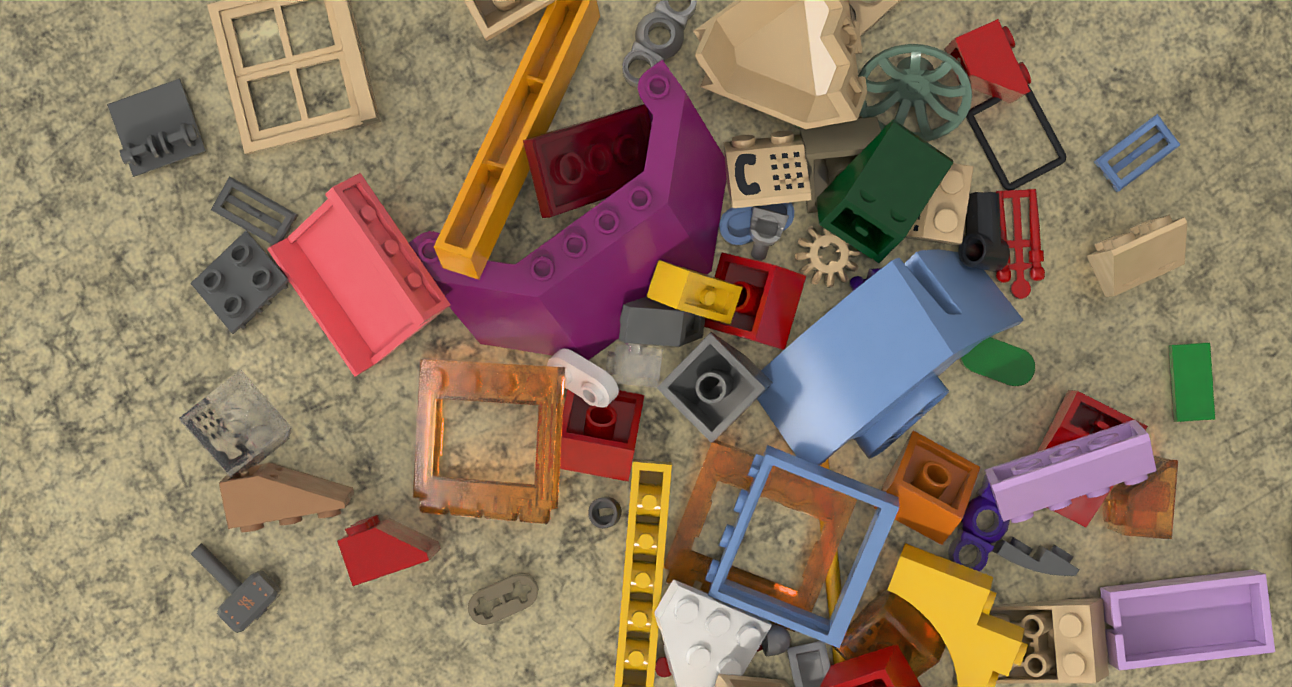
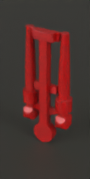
M1036 189L996 191V193H999L1001 238L1007 242L1009 248H1014L1015 262L1010 264L1009 257L1007 265L1002 270L996 272V279L1000 283H1006L1011 280L1010 269L1015 270V281L1010 285V292L1013 297L1023 299L1029 296L1031 292L1029 282L1024 279V270L1031 268L1029 275L1033 281H1041L1045 277V270L1041 265V262H1044V250H1041ZM1029 197L1030 239L1022 240L1020 198ZM1011 198L1013 240H1007L1003 199ZM1031 246V251H1028L1029 263H1025L1023 261V247Z

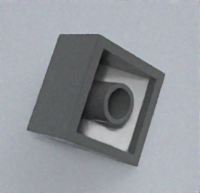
M711 332L664 379L657 389L713 443L773 382L746 355Z

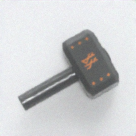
M202 543L191 553L231 594L219 606L217 614L236 633L244 631L255 620H258L280 596L281 588L262 570L251 574L241 583Z

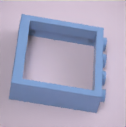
M767 445L763 456L756 454L752 461L748 476L754 479L749 491L741 489L733 509V511L739 513L735 525L727 524L719 543V546L725 548L720 561L713 559L707 571L705 580L711 582L708 596L840 648L899 510V497ZM773 465L877 507L830 620L726 579Z

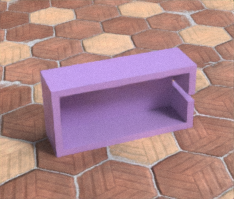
M1251 569L1100 587L1101 598H1103L1104 620L1113 627L1105 629L1109 664L1118 670L1275 652L1266 574Z

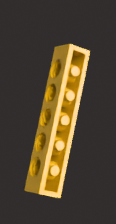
M633 459L614 687H654L659 629L654 612L661 602L672 462Z

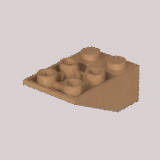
M271 462L232 469L219 482L228 529L240 527L241 532H252L264 528L263 523L279 520V525L295 524L303 520L302 516L317 513L318 518L334 517L341 514V509L346 508L354 495L353 487Z

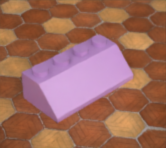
M1132 420L985 469L1003 522L1011 519L1012 523H1018L1032 518L1034 511L1046 507L1049 510L1065 508L1072 504L1071 499L1085 494L1087 498H1094L1108 493L1110 486L1122 482L1125 485L1143 482L1148 479L1147 474L1156 471L1148 433L1136 420Z

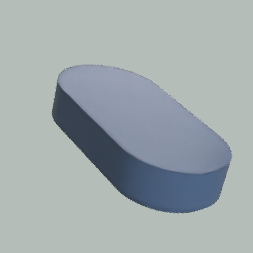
M791 202L756 206L789 215L783 231L793 222L794 207ZM753 206L743 208L732 207L722 215L719 230L725 241L732 245H744L753 242L749 232Z

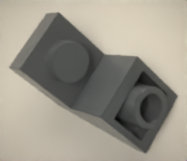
M646 296L623 304V311L620 316L619 341L632 344L680 347L703 338L706 317L672 308Z

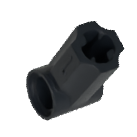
M974 192L969 194L966 213V236L962 239V244L959 245L958 250L959 259L967 267L997 272L1002 270L1008 263L1010 249L1007 242L1001 238L999 193Z

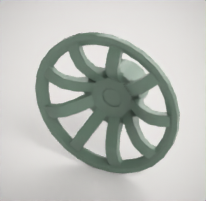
M905 44L885 49L873 56L863 66L858 77H866L868 92H889L882 101L873 106H867L865 100L860 112L862 118L875 117L882 114L898 101L900 104L894 120L903 125L910 106H915L921 132L913 133L925 141L935 140L949 134L966 118L971 107L972 85L967 71L953 56L928 45ZM911 53V56L901 60L897 67L888 59L899 54ZM921 53L934 56L943 62L934 69L927 59L921 57ZM878 64L888 76L892 77L884 82H873L867 78ZM953 69L962 85L951 87L942 85L937 80ZM937 94L949 98L962 96V102L958 111H952L940 101ZM928 103L938 115L948 121L932 130L928 121L925 104ZM878 120L880 130L882 131L887 125Z

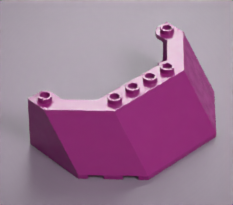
M663 60L644 72L638 82V94L648 108L652 123L644 172L515 265L487 261L478 280L442 268L434 249L440 233L434 231L424 232L409 242L451 304L449 306L480 344L551 356L560 349L565 348L589 361L619 339L620 316L623 311V304L647 296L658 260L707 275L712 272L727 180L725 156L687 93Z

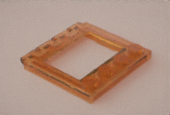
M420 359L413 498H419V510L421 513L448 515L450 511L452 516L482 518L484 514L486 519L516 521L519 515L520 522L548 524L551 510L558 509L565 367ZM442 399L538 405L534 484L439 477V456H442L444 418H441Z
M715 440L710 444L664 563V568L670 570L666 583L671 584L674 579L693 587L696 580L702 583L699 590L708 594L711 582L706 581L705 577L713 558L691 550L695 537L699 538L712 504L710 499L716 488L717 481L749 491L754 478L748 476V472L755 454L719 440ZM773 465L760 497L826 522L819 540L813 546L803 571L801 585L798 591L734 566H731L726 579L812 613L857 499ZM770 621V623L782 626L780 624ZM782 626L785 629L795 632V630Z

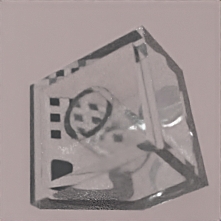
M241 369L179 417L181 423L230 478L263 461L290 439L292 429L289 423Z

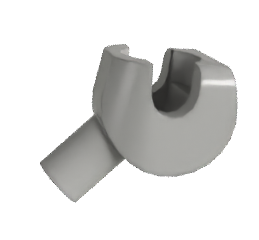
M753 206L749 232L754 241L751 252L754 259L764 260L766 258L769 246H772L780 239L789 215Z

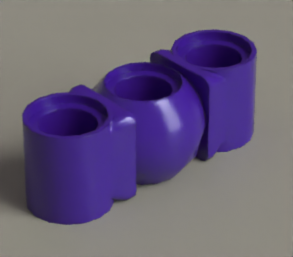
M987 475L983 478V486L976 493L979 496L968 502L965 514L961 520L962 529H958L957 538L952 541L948 550L951 561L977 571H981L986 566L988 554L995 547L992 544L1002 539L1008 531L1010 520L1003 522ZM983 510H991L994 514V523L987 530H980L976 523L978 514ZM970 544L975 545L977 549L976 559L970 564H962L959 560V552L962 547Z

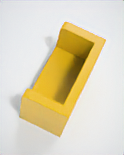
M658 260L647 297L681 311L730 324L742 287L707 274Z

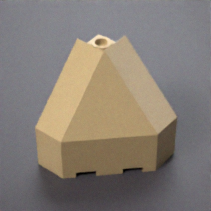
M735 0L693 31L700 41L695 56L700 67L706 72L700 87L803 129L858 120L867 95L866 77H858L856 54L862 53L859 21H851L849 0Z

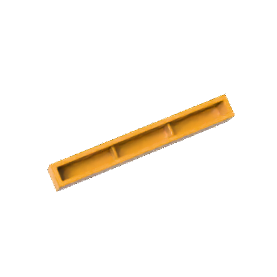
M554 0L553 3L546 7L434 245L442 268L478 280L480 279L530 170L523 140L547 133L599 21L600 13L597 0Z

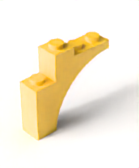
M905 543L887 591L897 594L912 604L938 631L953 660L958 687H995L999 673L1009 676L1013 664L1021 665L1028 644L1022 642L1025 628L989 615L997 594L991 591L992 576Z

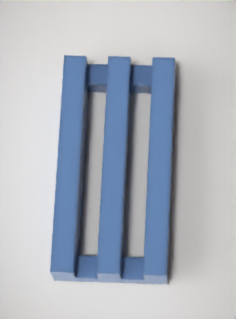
M1157 114L1093 162L1097 167L1101 168L1104 172V177L1110 180L1113 184V189L1118 192L1179 147L1180 143ZM1156 126L1159 132L1112 167L1109 165L1108 161ZM1165 138L1168 142L1166 146L1122 179L1118 177L1116 173Z

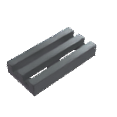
M230 176L211 208L213 212L272 245L282 241L288 235L293 221L298 217V214ZM233 188L239 190L285 216L282 223L231 195L230 192ZM225 201L278 230L276 235L273 236L223 208Z

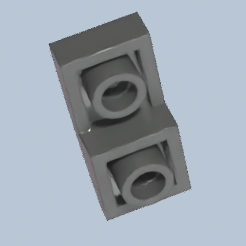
M1012 537L1009 543L1003 539L998 540L992 550L1012 563L1040 573L1076 576L1080 570L1070 564L1073 556L1056 545H1053L1051 550L1040 545L1033 557H1030L1029 555L1033 549Z

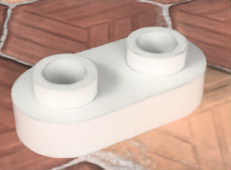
M563 348L548 360L547 366L551 380L556 385L565 387L580 396L589 405L603 408L608 406L617 397L619 389L614 378L608 372L577 353Z

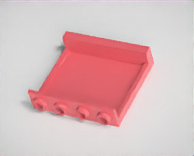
M361 173L333 186L325 194L328 199L286 239L267 249L354 377L382 361L451 305Z

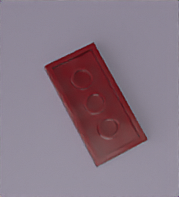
M645 104L628 107L523 140L542 218H550L606 199L644 172L652 126L648 108Z

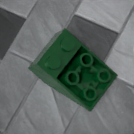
M893 119L817 197L819 225L877 263H880L905 239L953 165V159Z

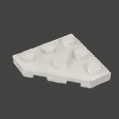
M674 579L654 612L657 625L663 637V648L669 670L673 675L676 687H715L718 674L742 676L772 626L765 618L712 598L707 593Z

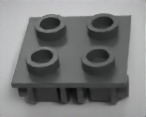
M180 78L107 104L123 148L120 150V156L125 165L129 164L133 177L206 151Z
M245 231L195 278L191 285L229 331L234 334L240 328L244 330L247 327L246 324L256 315V312L261 314L263 312L261 307L264 304L269 306L272 303L270 301L271 298H274L283 289L286 290L289 279L253 237Z

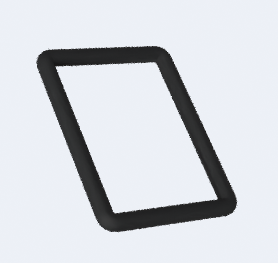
M1029 85L1030 92L1026 94V97L1059 158L1009 183L974 115L1001 102L1002 99L992 97L969 109L966 116L1005 190H1015L1062 165L1067 157Z

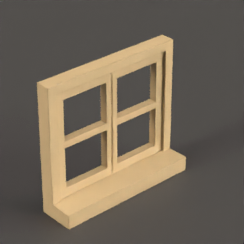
M222 0L207 4L244 154L249 155L381 122L351 0H324L335 45L297 55L293 54L282 7L309 0ZM274 9L286 58L245 68L233 19ZM339 60L351 108L309 118L298 70ZM289 72L301 120L260 130L248 82Z

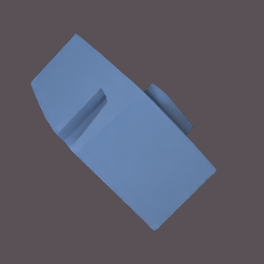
M940 249L921 250L912 255L905 263L900 258L890 261L815 322L761 371L773 384L757 400L796 457L820 466L845 443L854 439L868 459H871L887 449L949 393V390L938 376L983 340L1017 326L1024 320L985 270L967 267L959 259L958 252Z

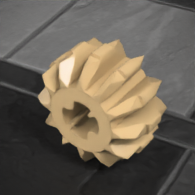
M811 226L807 229V232L813 242L805 238H799L797 241L800 247L808 249L807 252L795 254V260H808L809 263L799 270L800 274L805 275L812 269L816 271L811 278V284L817 285L822 274H824L827 288L834 286L833 273L836 274L842 283L849 280L848 276L842 268L845 267L850 271H857L859 266L849 261L848 258L860 256L861 252L857 249L848 250V243L836 235H832L831 232L822 226V236H820L816 228ZM831 245L836 249L833 254H837L838 257L836 261L831 260L825 265L819 260L823 256H818L819 248L825 249Z

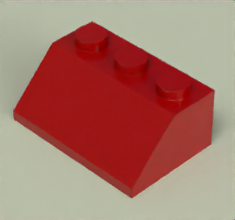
M378 515L357 521L355 524L350 525V527L345 528L347 535L337 540L352 586L429 561L441 549L438 541L391 518L380 521Z

